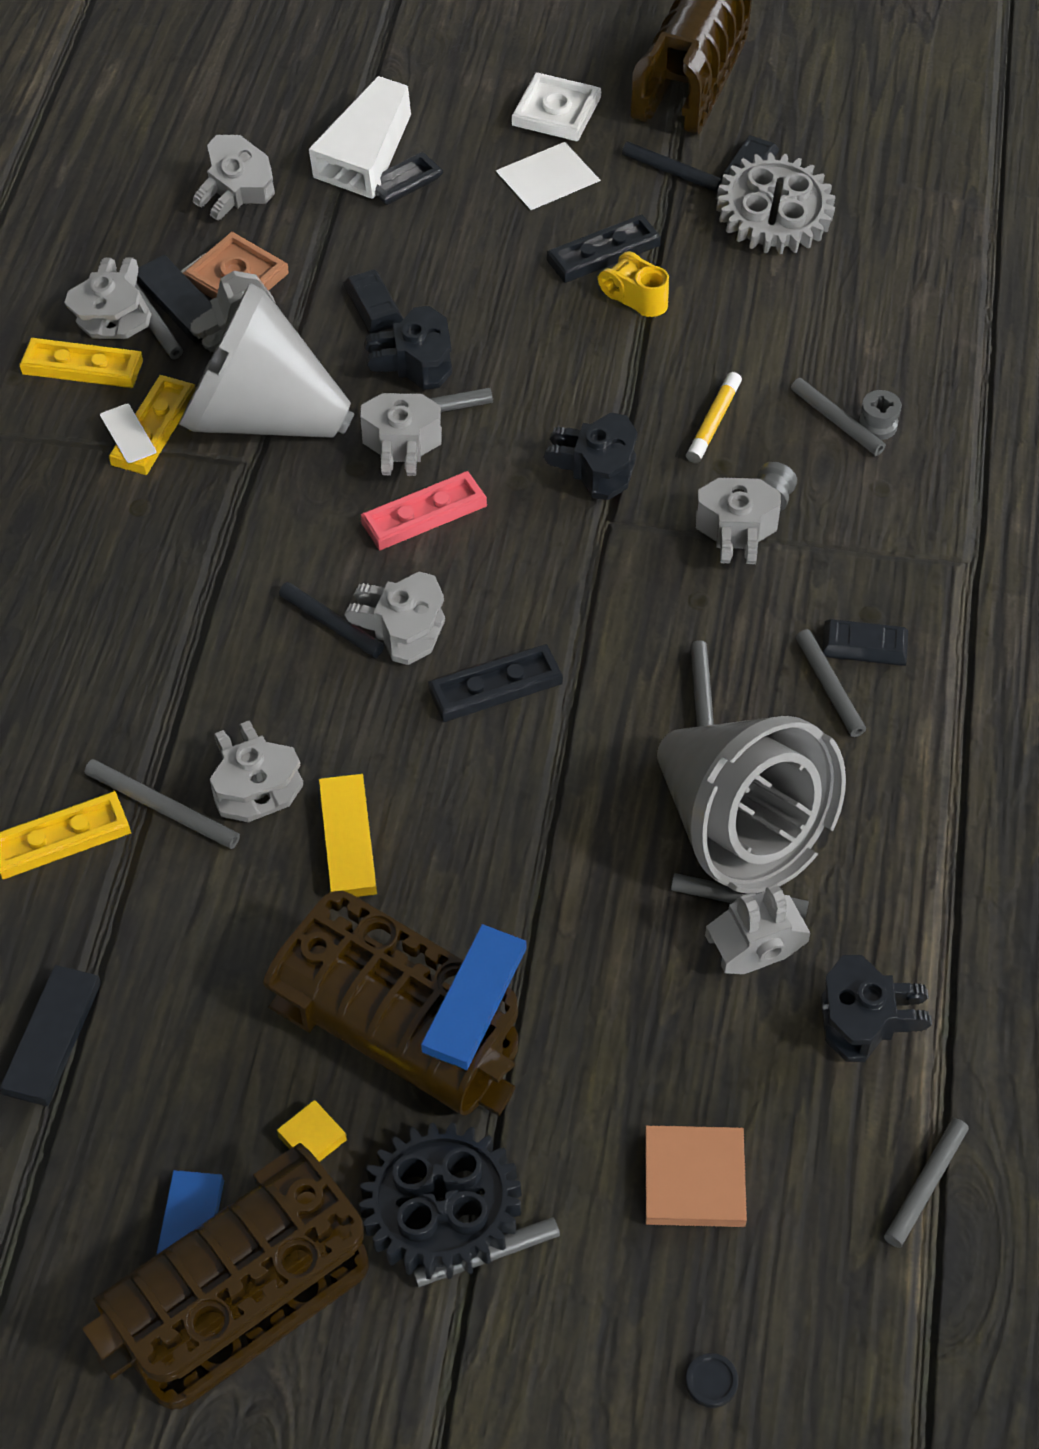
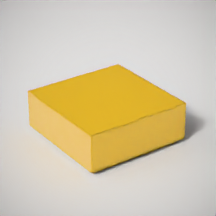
M315 1100L277 1129L278 1137L289 1149L301 1143L319 1162L347 1140L346 1133Z

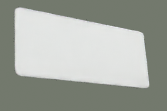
M129 404L121 405L100 414L127 463L156 454L155 447Z

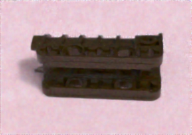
M675 0L647 53L639 59L634 68L631 117L641 121H647L648 118L652 119L671 81L676 80L688 83L689 95L682 107V116H685L684 130L699 135L746 42L752 0Z
M333 891L321 898L280 948L266 972L263 985L277 994L268 1008L309 1033L315 1025H318L463 1116L473 1112L479 1105L500 1116L515 1090L513 1084L503 1079V1076L515 1066L513 1060L518 1052V1033L513 1026L518 1017V999L515 992L509 987L507 988L502 998V1001L505 1002L506 1013L504 1014L500 1011L495 1013L468 1070L422 1053L421 1044L451 985L444 981L449 977L457 975L464 960L351 893ZM343 907H346L348 918L358 924L357 928L353 930L352 922L344 917L339 916L335 921H332L330 910L340 911ZM382 929L389 933L391 938L387 944L383 945L367 934L372 930ZM400 940L402 941L403 952L412 957H417L420 953L425 955V963L436 971L435 976L431 974L429 968L420 963L414 964L408 960L406 954L397 950ZM504 1039L506 1040V1049L502 1046Z
M298 1143L254 1173L255 1188L93 1298L101 1316L82 1329L99 1354L96 1358L111 1380L131 1366H134L155 1399L163 1407L171 1410L182 1409L192 1404L363 1280L369 1269L368 1253L362 1243L364 1239L363 1221L357 1210L324 1167L303 1144ZM356 1254L357 1256L354 1258L356 1268L348 1271L344 1266L340 1267L330 1274L333 1284L327 1287L324 1276ZM316 1283L318 1285V1292L310 1301L298 1302L293 1299L312 1284ZM285 1305L286 1309L292 1313L285 1318L283 1309L278 1311L270 1318L272 1328L266 1332L260 1327L253 1329L246 1334L249 1344L242 1348L239 1337L277 1309ZM231 1343L233 1345L232 1355L225 1362L214 1364L207 1360ZM198 1366L206 1374L201 1379H199L196 1371L187 1376L183 1381L186 1389L180 1394H177L173 1389L165 1393L163 1392L168 1386L167 1382L177 1378L181 1379Z

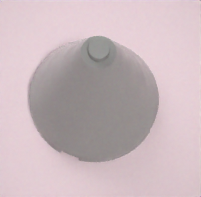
M249 283L203 372L179 425L192 432L333 438L337 431L342 434L346 432L354 413L349 411L351 402L265 289Z
M778 716L677 729L668 733L658 748V763L699 864L709 876L736 892H765L768 886L774 884L781 886L800 874L818 855L811 848L819 838L824 827L831 831L835 828L845 795L846 774L843 757L832 737L824 734L817 726L804 719L792 716Z

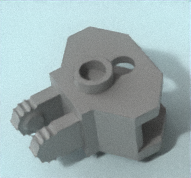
M216 135L209 142L207 147L211 167L207 171L208 179L195 193L193 203L202 208L216 193L221 195L213 205L210 216L219 221L233 206L239 208L242 204H266L275 194L269 158L265 153L241 135Z
M103 258L98 272H91L89 279L68 291L65 305L77 316V325L92 339H128L148 327L151 312L139 290L135 288L139 268L137 260L133 258L123 259L120 272H117L115 260ZM110 322L116 324L114 328H107Z
M232 271L222 277L217 297L210 301L212 309L201 314L200 317H197L191 323L190 331L198 339H203L202 345L210 353L215 351L249 283L265 289L275 302L274 297L256 274Z
M382 393L361 405L360 417L363 444L381 455L382 475H391L393 462H405L407 476H416L417 462H421V456L441 445V406L423 394ZM398 404H405V405L408 406V408L405 407V406H396V405H398Z
M717 478L698 489L696 529L716 541V548H720L721 563H730L733 556V548L745 549L744 557L746 564H756L758 542L776 532L778 528L781 507L780 491L761 479ZM735 489H742V490L745 491V492L739 491V492H734V493H732V491L735 490Z
M417 572L397 583L388 581L385 588L375 585L370 586L364 583L359 584L353 596L361 605L359 603H350L344 614L348 622L374 630L376 639L384 641L392 661L409 665L432 652L445 622V616L441 609L444 595L434 575Z
M249 720L240 724V733L244 741L241 744L232 746L231 740L224 730L215 733L214 737L223 760L210 778L215 805L221 817L250 822L289 807L303 787V780L298 772L301 766L300 760L294 748L266 742L263 735L258 737ZM265 795L270 797L269 801L265 804H258L254 801L263 798Z
M778 884L766 887L765 892L759 894L747 893L737 898L732 904H729V909L706 926L705 936L708 942L715 943L722 955L721 967L724 973L746 974L789 957L809 942L810 931L790 895H784Z

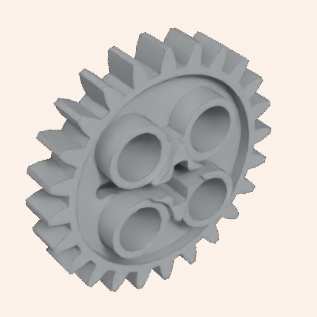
M769 153L767 160L763 161L758 154H755L752 164L743 158L741 159L740 168L732 165L729 175H723L722 183L719 185L717 193L716 211L721 212L720 222H728L726 232L738 231L736 241L740 242L748 238L750 240L749 248L753 249L759 243L763 245L764 253H767L770 247L773 246L776 247L779 254H783L784 247L789 246L794 253H797L799 243L806 248H810L812 239L820 241L823 232H828L835 211L833 206L835 195L830 194L832 185L823 184L824 174L812 175L814 165L807 166L806 168L800 167L802 160L800 158L790 163L788 162L787 154H784L781 160H775L774 155ZM781 181L783 187L774 225H769L768 220L776 182Z

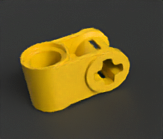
M624 252L619 257L618 263L611 269H604L598 275L599 285L608 297L620 301L643 316H660L668 309L669 275L667 271L645 261L633 252Z

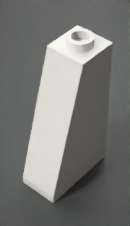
M378 76L309 148L313 178L373 199L376 196L375 188L377 184L381 186L380 177L382 172L388 169L411 116L408 86Z

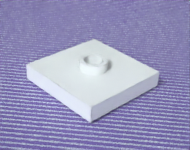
M535 73L512 114V126L578 141L601 98V88Z

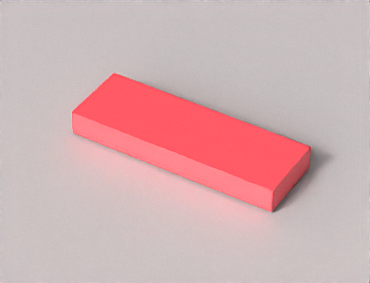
M466 471L361 514V523L380 551L487 507V497L469 471Z

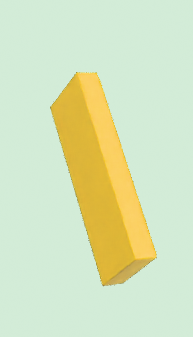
M31 338L21 360L20 368L24 375L133 388L143 358L141 351Z
M159 375L135 413L155 447L156 454L127 463L116 444L109 455L110 464L147 476L180 422L196 389L195 384Z
M363 774L321 778L319 783L331 892L345 891L356 897L376 895L377 889Z
M116 792L102 795L0 832V874L2 879H7L131 834L128 821Z

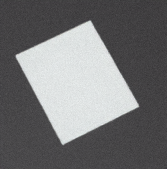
M566 142L496 170L530 210L601 181Z

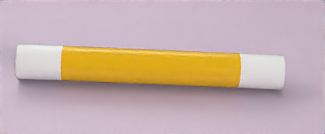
M730 372L725 378L686 454V458L690 462L699 463L742 381L739 374Z

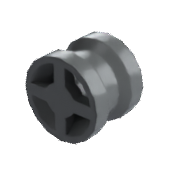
M875 390L868 393L863 398L859 423L880 440L892 437L898 427V417L900 416L902 406L900 399L894 393L886 390Z
M767 462L761 466L757 479H761L780 491L781 512L786 508L789 502V494L794 491L798 479L788 466L779 462Z

